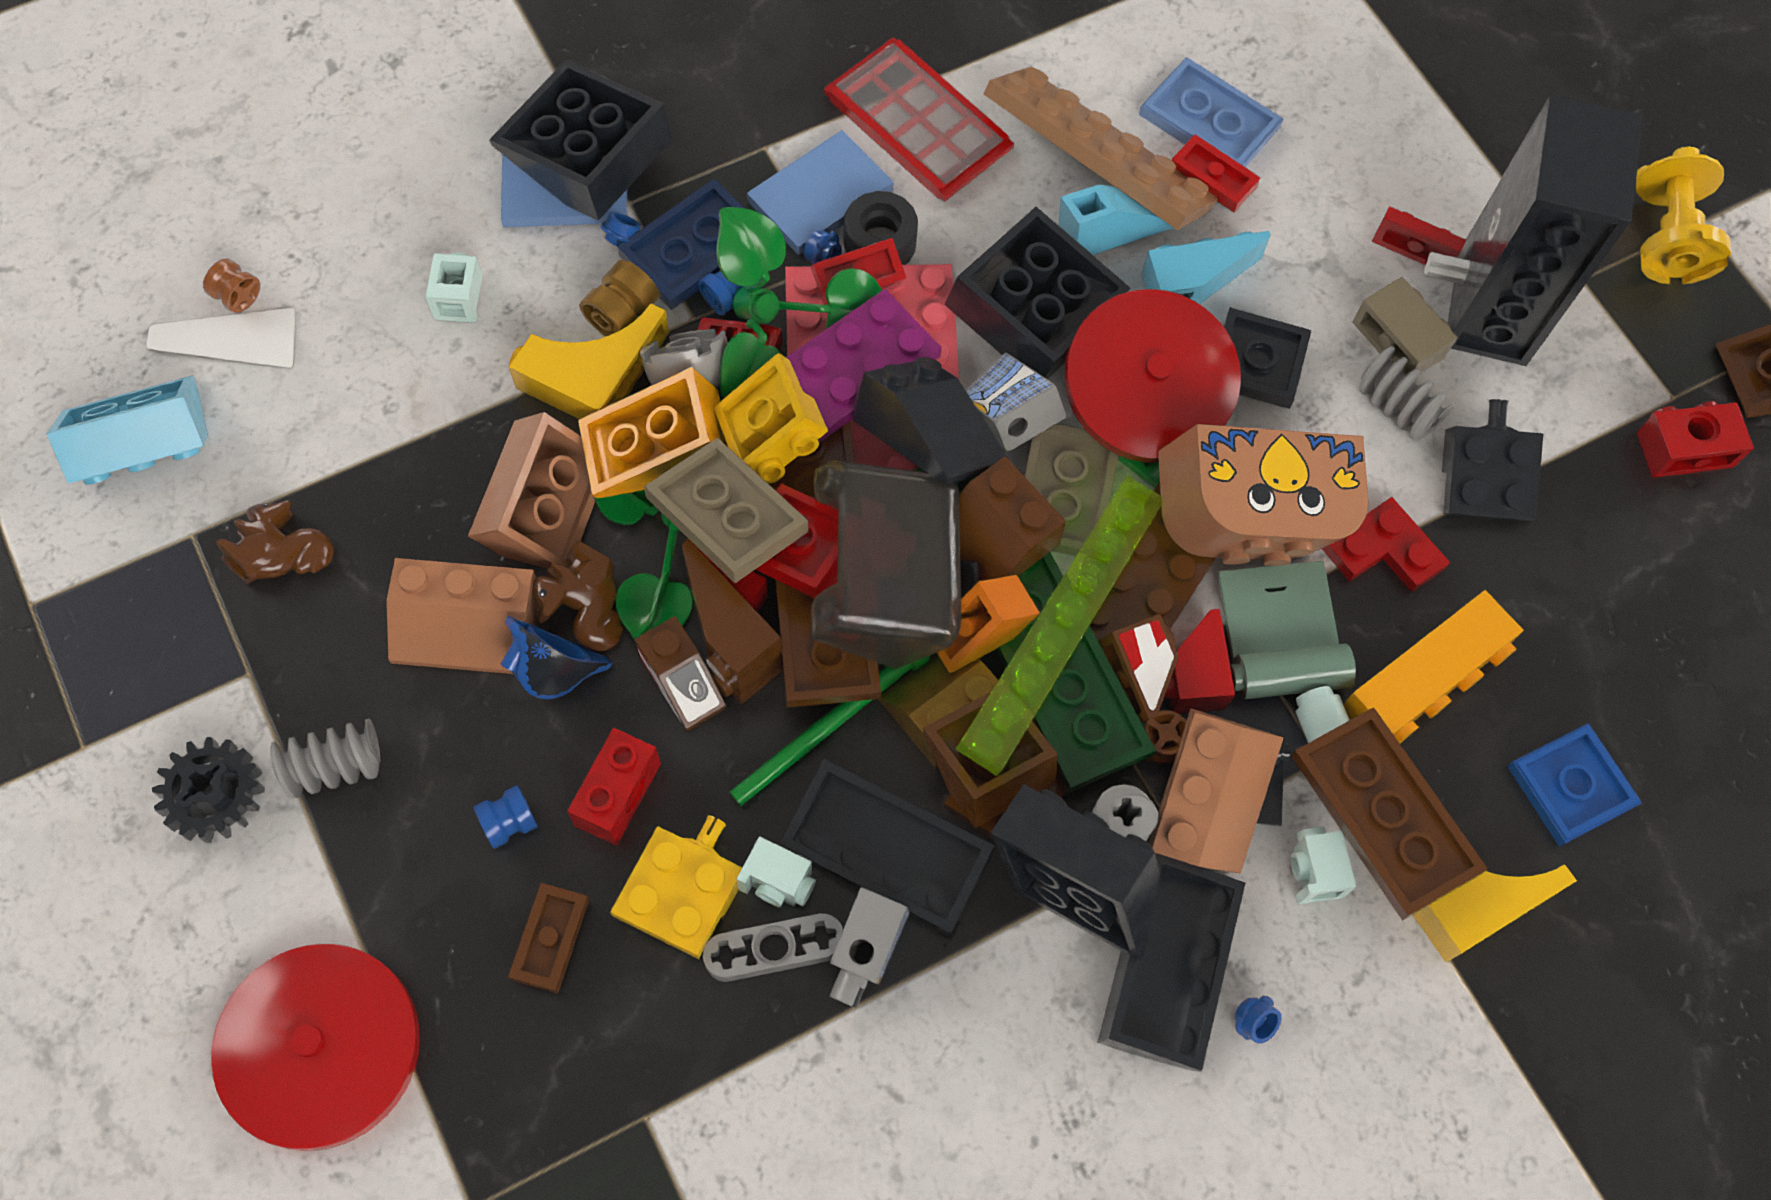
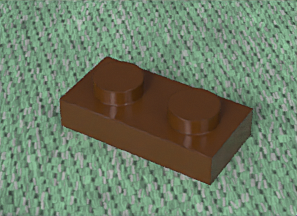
M544 883L540 884L508 975L511 981L559 993L590 901L587 895Z

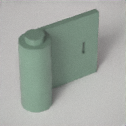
M1324 560L1224 570L1217 573L1232 660L1230 669L1234 692L1238 691L1241 699L1300 694L1323 686H1331L1332 690L1347 689L1354 686L1356 679L1355 660L1350 646L1347 643L1339 644Z

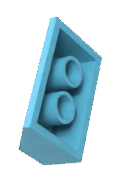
M193 375L62 410L46 433L67 483L83 480L85 485L106 480L111 476L110 472L124 468H128L129 472L145 470L155 465L156 459L172 455L174 460L189 458L200 452L199 448L204 446L208 436L198 388Z

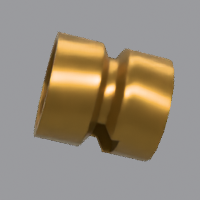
M618 260L602 278L603 285L593 288L580 302L579 307L585 319L606 337L630 325L637 319V316H640L647 309L650 303L655 304L660 294L655 283L642 269L629 261Z

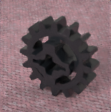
M206 737L204 746L200 749L192 741L186 743L187 754L183 757L174 752L169 754L171 761L174 763L171 769H158L157 773L165 779V782L162 785L152 787V793L164 800L158 802L154 809L162 817H166L163 822L165 826L173 832L179 830V834L186 840L191 841L198 834V837L205 843H211L216 831L228 839L231 837L230 826L235 822L244 828L249 825L247 819L243 816L247 810L259 811L260 806L252 800L253 795L265 792V787L259 781L254 780L263 772L256 763H251L252 755L244 748L238 750V747L229 739H226L219 746V743L212 737ZM211 785L213 790L206 794L204 792L205 789ZM207 815H215L212 817L205 818Z

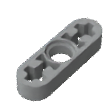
M815 914L715 935L707 942L703 951V960L708 973L716 980L723 982L827 962L832 959L843 928L835 917L829 914ZM818 926H824L826 933H835L836 938L829 940L828 949L820 950L817 942L802 944L805 955L796 956V941L791 931L801 929V940L815 936V928ZM769 935H780L788 943V951L780 960H767L760 953L761 942ZM752 939V952L757 963L756 965L748 966L747 956L733 959L732 968L728 970H723L720 962L712 963V958L720 955L719 947L729 945L731 953L746 951L743 941Z

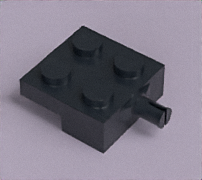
M1489 400L1488 425L1479 428L1454 426L1445 429L1442 472L1447 473L1443 514L1528 522L1536 521L1544 433L1522 432L1506 426L1508 400Z

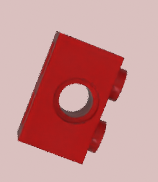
M1715 401L1701 403L1694 408L1678 410L1674 406L1663 407L1654 411L1646 423L1637 431V436L1652 478L1734 468L1754 449L1737 402L1718 405Z
M613 727L567 811L574 826L617 846L661 765L656 747Z

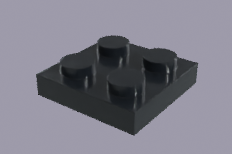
M1230 307L1223 327L1233 341L1240 363L1241 386L1239 395L1290 409L1295 399L1312 330Z

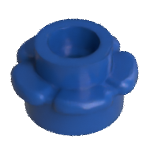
M610 212L607 221L601 224V229L606 233L605 239L615 246L629 241L628 238L637 233L641 228L639 222L618 212Z
M823 230L815 231L805 245L804 256L806 260L810 261L813 265L841 255L842 246L839 243V235L834 231L830 233Z
M1265 995L1259 999L1256 997L1245 999L1238 1006L1235 1013L1236 1032L1242 1035L1244 1039L1253 1040L1258 1044L1270 1040L1278 1031L1282 1019L1280 1011L1274 1007L1273 1000Z

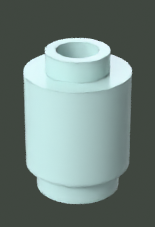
M1331 686L1312 689L1296 698L1299 707L1296 710V714L1308 743L1350 720L1340 695H1334Z

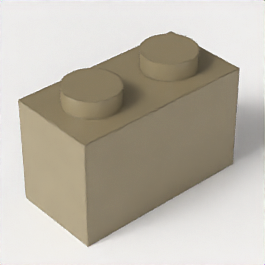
M1403 277L1364 299L1352 321L1379 353L1389 346L1395 348L1390 359L1392 363L1403 357L1408 359L1402 371L1404 374L1416 368L1421 371V374L1446 357L1458 338L1452 332L1450 325L1430 308L1424 301L1422 294L1417 289L1412 288Z

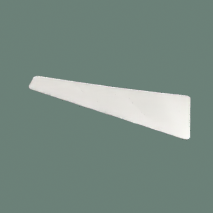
M283 308L153 324L148 330L146 348L291 368L294 363L295 309Z

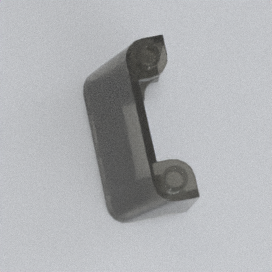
M832 460L815 469L813 484L815 497L818 502L830 507L839 504L838 583L824 590L812 603L811 639L863 658L877 661L894 669L942 651L952 645L961 628L959 490L956 483L945 486L927 472L843 460Z

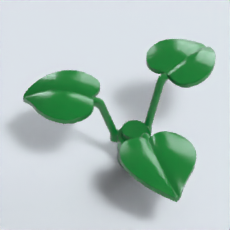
M739 207L720 208L719 233L716 245L718 265L723 276L729 282L738 286H744L734 296L733 309L739 318L747 320L746 327L752 329L758 337L757 339L750 333L741 332L731 338L726 345L720 365L722 399L734 391L777 353L781 354L777 348L765 345L767 335L760 327V323L764 324L772 321L778 314L779 309L828 313L826 328L828 329L880 293L882 289L877 281L863 270L844 269L835 274L827 285L826 300L828 304L779 301L774 292L761 287L770 280L768 271L780 267L784 262L786 245L781 230L772 220L759 212Z
M645 490L603 498L594 497L601 513L609 520L622 525L637 523L645 512L650 516H654L660 511L646 498ZM662 512L661 517L664 524L669 527V534L660 579L647 573L634 575L622 583L616 596L618 616L634 640L676 616L683 627L692 611L693 599L690 589L682 583L668 582L677 534L680 530Z

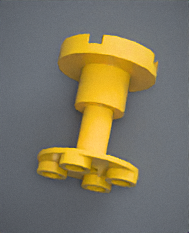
M1695 147L1679 148L1672 156L1660 159L1637 170L1636 193L1641 199L1653 205L1668 206V213L1660 221L1661 231L1649 237L1640 248L1641 271L1647 278L1658 283L1670 284V277H1681L1682 284L1695 283L1711 278L1723 271L1728 265L1727 257L1731 258L1730 237L1724 230L1706 224L1705 214L1695 208L1696 201L1708 197L1717 191L1723 183L1724 168L1718 160L1707 155H1700L1699 150Z

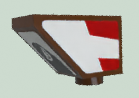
M1160 614L1113 631L1098 640L1141 723L1157 717L1178 660L1174 634L1164 624Z
M676 616L635 639L642 663L686 731L691 730L726 709V704L701 655Z

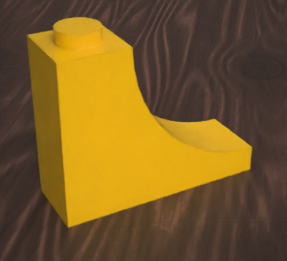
M650 303L647 309L627 327L609 336L586 342H559L531 334L523 346H518L514 350L509 361V370L515 388L578 419H582L627 398L644 372L640 354L641 349L654 341H657L660 348L669 334L666 310Z
M1565 864L1544 874L1525 877L1503 876L1486 871L1474 880L1415 913L1413 916L1443 960L1448 962L1577 880Z

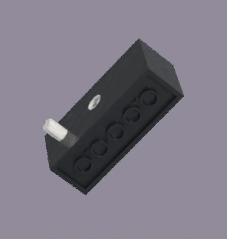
M1550 94L1467 236L1458 258L1433 252L1428 256L1424 269L1425 276L1454 283L1447 323L1458 338L1451 349L1522 366L1528 365L1632 220L1643 123L1642 114Z

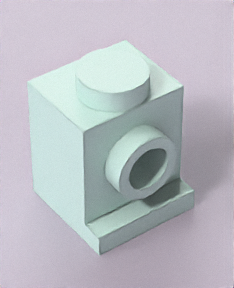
M459 252L451 254L434 253L425 296L434 320L477 322L478 315L476 309L483 275L476 256H468Z
M1313 827L1296 833L1298 844L1293 848L1294 852L1291 854V867L1295 879L1302 881L1303 889L1296 895L1298 905L1344 898L1357 887L1342 831L1326 833L1324 827Z
M760 836L737 877L739 891L748 894L753 886L757 888L755 894L759 898L777 907H781L783 902L795 907L796 903L804 906L814 888L816 880L810 877L812 874L811 861Z

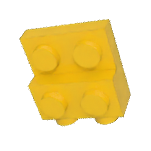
M777 353L713 407L728 448L766 483H774L780 480L785 474L784 467L797 456H806L813 453L819 446L818 439L828 432L815 399L803 392L790 360L780 353Z

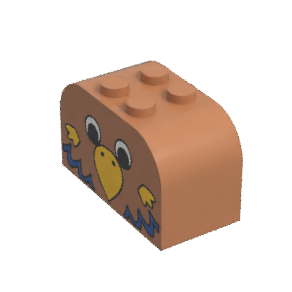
M1197 424L1158 451L1161 508L1164 525L1177 545L1197 556L1222 558L1224 564L1230 565L1248 563L1250 559L1263 560L1265 566L1288 565L1293 560L1301 559L1351 535L1362 525L1367 514L1369 502L1363 436Z

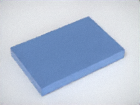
M1188 57L1176 67L1141 105L1139 112L1141 117L1181 143L1186 144L1196 134L1244 167L1252 161L1281 128L1284 120Z
M841 130L747 192V201L757 212L768 217L778 226L785 242L800 255L804 252L807 240L815 231L823 230L830 233L844 225L845 212L852 201L863 194L874 191L892 192L894 182Z
M502 154L501 221L503 227L603 224L604 221H607L610 212L627 215V190L604 216L597 221L566 206Z

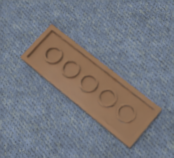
M1027 67L989 80L983 95L1176 230L1210 213L1218 198L1208 192L1209 188L1205 183L1196 178H1188L1177 171L1173 161L1143 147L1144 143L1141 139L1133 134L1123 133L1111 125L1112 121L1105 114L1089 110L1079 103L1080 99L1076 94L1066 89H1059L1050 83L1048 76L1041 70Z

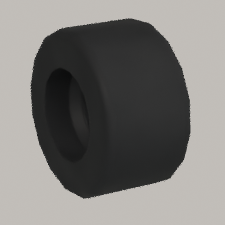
M887 191L866 193L852 201L844 216L843 245L846 253L893 238L902 265L909 263L916 251L918 217L914 207L904 197ZM876 227H884L892 230L895 234L880 238L869 235L866 231Z

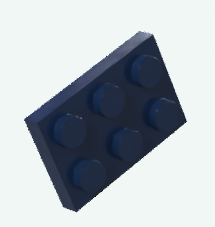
M715 178L628 238L629 241L617 246L618 254L623 260L638 266L652 279L659 290V298L671 310L699 291L698 281L709 273L716 274L720 271L716 255L719 233V209L723 207L744 208Z

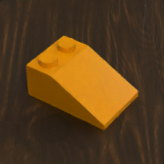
M690 367L578 420L592 495L596 498H603L645 490V485L716 438L720 439L728 447L713 409L720 402L718 389L693 367Z

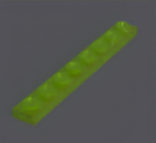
M1128 475L1124 478L956 747L957 751L996 776L1002 771L1162 505L1163 500L1160 495Z

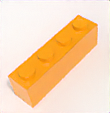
M1484 590L1353 692L1344 703L1345 710L1349 718L1353 719L1374 707L1397 741L1402 743L1419 728L1414 722L1424 713L1430 719L1452 702L1447 696L1451 691L1458 687L1464 693L1484 676V673L1480 670L1481 667L1489 661L1497 667L1517 649L1512 642L1524 630Z

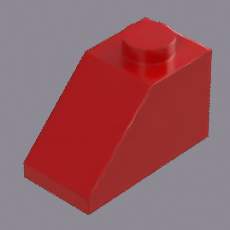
M1211 609L1176 651L1178 660L1164 700L1169 699L1171 711L1178 714L1189 713L1190 709L1201 712L1226 710L1235 696L1220 609Z

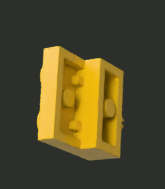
M708 815L696 840L681 838L657 826L610 912L611 915L699 959L720 918L723 919L739 890L737 877L743 867L720 857L713 849L726 824L720 819L716 821L714 816Z

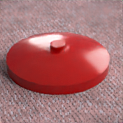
M1143 289L1117 295L1099 305L1083 321L1070 344L1065 363L1064 378L1067 397L1072 411L1084 430L1109 451L1140 462L1159 463L1158 451L1197 424L1225 426L1234 412L1241 386V371L1237 351L1223 325L1211 312L1194 300L1165 290Z
M313 944L288 950L269 959L250 973L235 989L223 1008L216 1025L211 1049V1067L216 1091L223 1106L234 1121L246 1132L266 1143L297 1151H317L343 1145L357 1139L378 1125L393 1110L405 1093L412 1079L419 1054L420 1031L417 1012L410 994L401 980L382 962L368 953L337 944Z

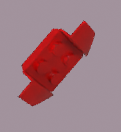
M781 483L775 491L808 520V532L755 570L819 600V621L856 639L878 603L864 549L865 540L862 521ZM700 551L720 573L726 575L702 551Z

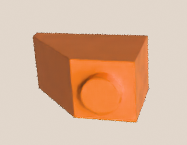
M1017 575L979 581L927 633V636L948 672H956L1013 640L1040 612Z

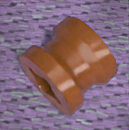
M227 258L219 260L209 268L203 280V290L207 295L216 300L222 299L224 307L231 312L239 313L248 309L258 297L260 281L253 274L242 272V269L236 262Z
M1162 710L1159 711L1157 717L1146 722L1144 729L1156 749L1154 755L1147 758L1149 762L1162 766L1174 763L1187 722L1180 714Z

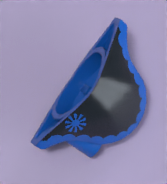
M511 616L506 618L505 624L511 632L513 642L500 664L512 671L522 687L534 697L541 699L562 697L571 692L584 679L593 674L608 670L613 664L608 657Z

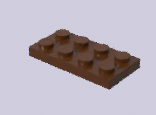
M1374 707L1298 748L1292 754V759L1402 921L1488 870Z

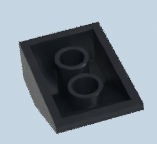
M919 357L915 361L897 365L889 364L884 366V368L863 373L853 421L943 485L947 486L979 476L1004 456L1008 458L958 378L943 369L941 363L937 360Z

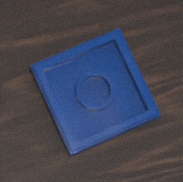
M1589 723L1512 761L1507 766L1559 847L1642 803Z

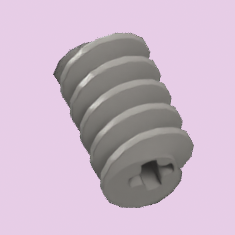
M1389 346L1364 370L1361 376L1362 381L1359 385V391L1364 395L1374 392L1371 402L1376 406L1387 403L1384 408V414L1390 418L1400 414L1397 419V426L1404 429L1413 425L1409 437L1416 441L1436 429L1449 415L1456 403L1443 409L1441 404L1446 393L1442 391L1430 397L1428 393L1433 382L1428 380L1418 386L1415 382L1421 371L1416 368L1404 374L1402 371L1408 359L1403 357L1392 363L1390 359L1395 348Z
M370 718L365 719L363 734H359L354 725L348 723L346 724L345 738L343 739L339 738L332 727L327 729L326 743L323 744L320 743L315 733L312 732L308 733L307 748L302 749L295 737L288 738V752L282 753L276 742H272L270 747L271 761L276 778L287 796L292 799L301 796L303 786L309 793L314 794L320 792L322 781L328 788L334 789L339 787L341 775L348 784H354L359 780L360 770L369 780L376 778L379 772L380 748L376 731Z
M1129 785L1112 786L1104 791L1092 813L1101 817L1114 832L1124 837L1127 834H1134L1145 841L1157 825L1159 813L1153 802L1144 792Z

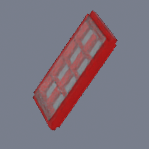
M894 37L824 88V94L829 97V101L936 198L942 199L944 202L1014 148V142L1009 139L1007 133L902 41L896 40Z

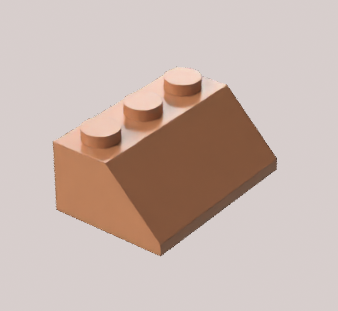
M545 412L515 420L468 537L508 559L546 569L551 567L553 562L569 568L571 563L567 559V554L570 550H573V546L577 541H581L595 504L581 436Z
M395 558L386 600L389 662L391 664L513 674L512 671L500 664L513 642L511 632L505 621L507 616H511L536 626L538 607L532 593L533 582L536 579L534 571L530 569Z
M1190 709L1158 811L1157 825L1150 836L1149 844L1154 849V852L1195 866L1241 874L1283 737Z

